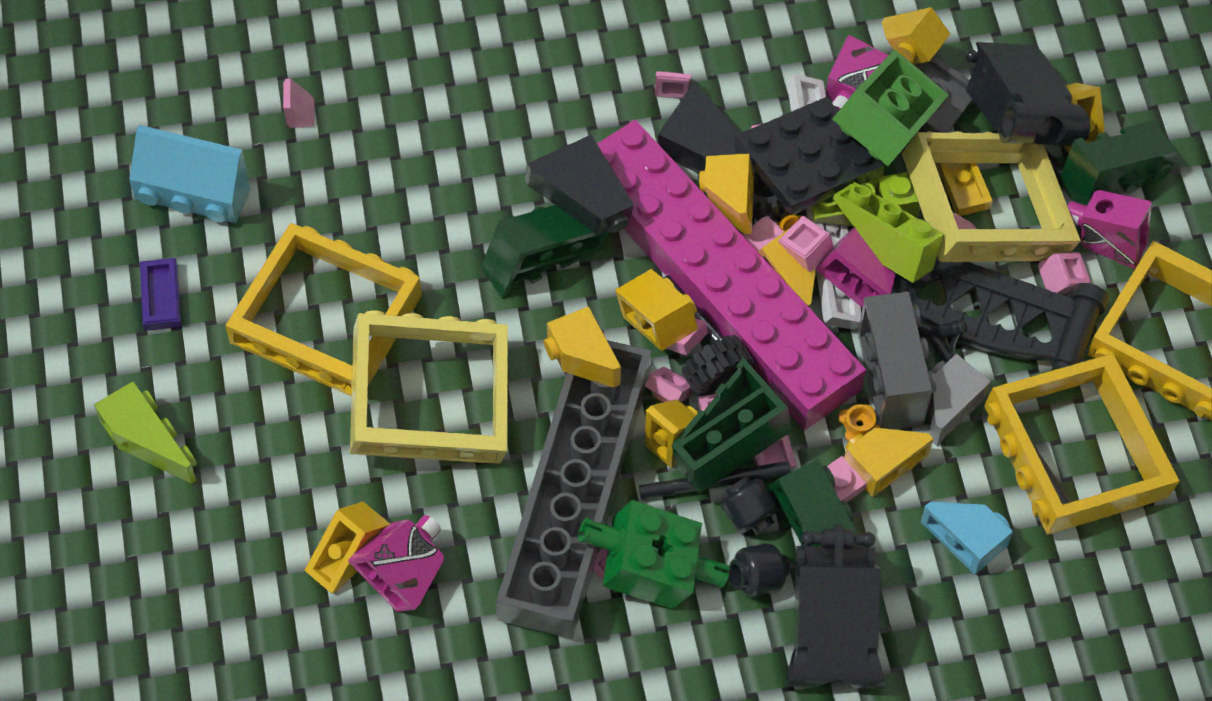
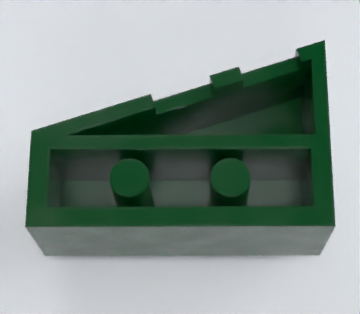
M1153 120L1123 127L1119 131L1121 135L1110 137L1107 132L1099 133L1096 136L1097 141L1086 143L1083 138L1075 139L1059 182L1075 202L1088 206L1093 194L1098 190L1120 195L1123 193L1131 194L1138 190L1142 184L1152 179L1158 181L1166 177L1172 170V164L1178 153L1177 149Z
M556 205L546 208L538 207L531 212L518 216L510 215L498 221L481 268L501 299L512 294L511 287L529 279L531 284L542 280L541 272L559 264L561 269H564L602 250L610 231L598 236Z
M744 357L737 364V371L725 385L721 384L715 391L716 396L704 411L700 410L672 444L678 469L699 494L792 432L788 407Z
M819 459L777 479L767 486L785 514L779 520L785 529L792 526L801 544L800 546H805L801 542V535L808 530L814 533H821L824 529H834V525H843V529H852L857 533L851 522L853 521V514L849 505L844 500L840 501L833 488L835 486L833 474L827 466H822Z

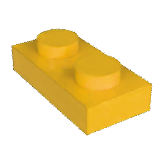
M935 163L956 214L963 216L991 209L993 200L977 163Z

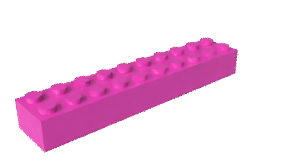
M636 119L597 143L634 204L631 220L624 230L664 275H670L682 290L691 297L693 302L723 336L730 335L731 337L736 335L739 337L755 362L752 365L753 369L788 407L789 414L804 430L862 391L866 373L864 366Z

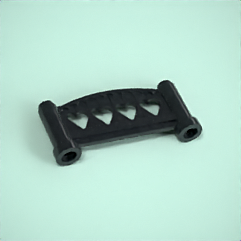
M938 255L933 270L914 283L896 273L890 293L909 292L912 305H917L919 308L920 319L934 326L953 321H965L967 332L960 335L957 340L958 342L1002 356L1047 361L1052 365L1051 371L1081 363L1097 317L1105 312L1109 301L1108 293L1094 284L1078 283L1074 286L1071 296L1068 297L971 262H940ZM937 278H940L947 302L944 305H935L931 299L921 300L918 298L917 292ZM974 290L981 315L977 318H972L966 312H955L951 307L952 303ZM1008 302L1011 305L1016 328L1006 330L1001 324L992 325L988 323L986 317ZM1041 315H1045L1051 341L1043 343L1036 336L1026 337L1022 334L1021 329Z

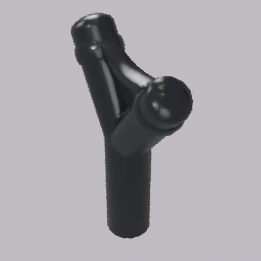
M921 319L918 332L919 335L929 340L940 361L947 363L955 355V346L961 334L967 332V324L961 320L934 326ZM954 336L949 348L943 338Z

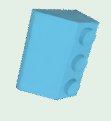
M138 126L129 179L135 199L146 205L153 206L158 204L170 207L183 214L191 212L203 215L215 222L227 221L237 223L251 189L242 149L147 126Z

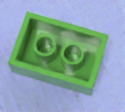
M894 49L856 89L832 120L840 125L844 133L854 137L866 147L874 158L881 160L889 166L946 100L949 94Z

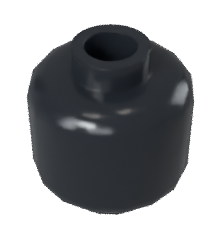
M747 476L723 492L726 498L722 502V510L739 533H746L752 530L755 535H758L775 523L771 516L777 512L779 505L761 479L751 480Z
M765 543L741 548L736 552L734 559L729 564V576L733 587L736 590H740L747 597H759L779 592L790 573L787 557L781 554L773 544Z

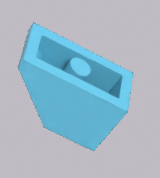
M930 501L925 506L921 518V523L974 575L1007 548L1013 533L1009 523L1001 514L993 513L986 505Z

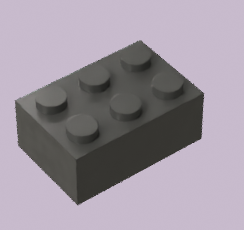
M909 292L865 297L857 333L877 424L884 429L923 425L926 412L931 410L932 407L931 393L936 392L934 372L927 370L925 360H928L927 341L925 337L920 338L918 327L921 324L919 308L917 305H912Z

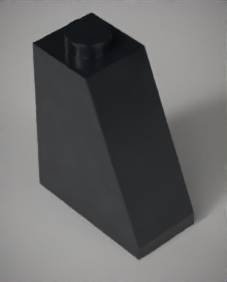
M695 84L691 85L658 133V144L672 160L697 174L700 171H705L706 156L741 154L735 147V135L740 134L739 131L704 91Z
M592 135L527 163L525 174L527 185L598 236L608 231L611 233L618 232L629 224L634 204Z

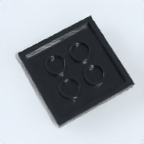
M827 97L735 135V147L741 154L750 155L753 169L790 215L834 197V194L854 182L861 185L884 175L885 165L883 162L874 158L866 147L854 137L844 133L840 125L832 120L839 111Z

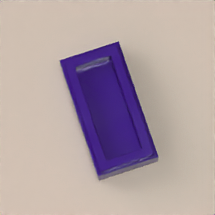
M177 259L141 261L140 278L144 330L182 327Z

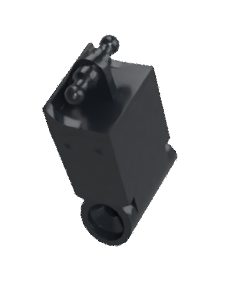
M976 42L977 51L970 50L966 53V61L971 64L976 63L965 90L994 129H999V138L1002 143L1072 146L1075 139L1083 138L1085 141L1088 139L1090 133L1088 114L1080 105L1071 103L1072 95L1037 45Z
M834 525V529H824L821 533H814L809 530L803 532L801 542L805 546H796L795 646L787 670L785 687H820L828 682L839 680L847 683L852 688L885 689L882 667L877 652L879 639L880 568L876 564L875 547H872L876 542L875 535L871 532L857 534L852 529H843V525Z

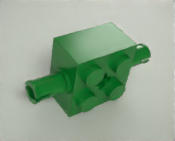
M631 500L613 516L612 526L585 518L579 529V533H581L578 536L579 542L608 550L603 587L671 609L675 608L693 593L695 579L722 588L729 576V573H726L730 570L728 564L699 555L701 522L635 500Z

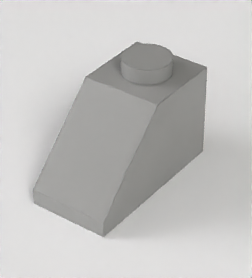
M955 354L947 363L944 361L939 362L932 370L936 379V392L931 393L932 407L929 410L930 434L934 438L933 443L936 446L986 399L991 383L990 380L958 354Z

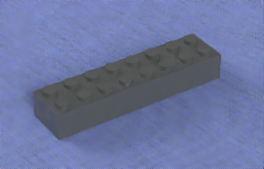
M607 340L621 366V383L614 388L566 373L496 600L498 621L573 639L599 551V547L578 541V536L581 534L579 529L585 518L607 524L645 393V384L651 372L652 350Z

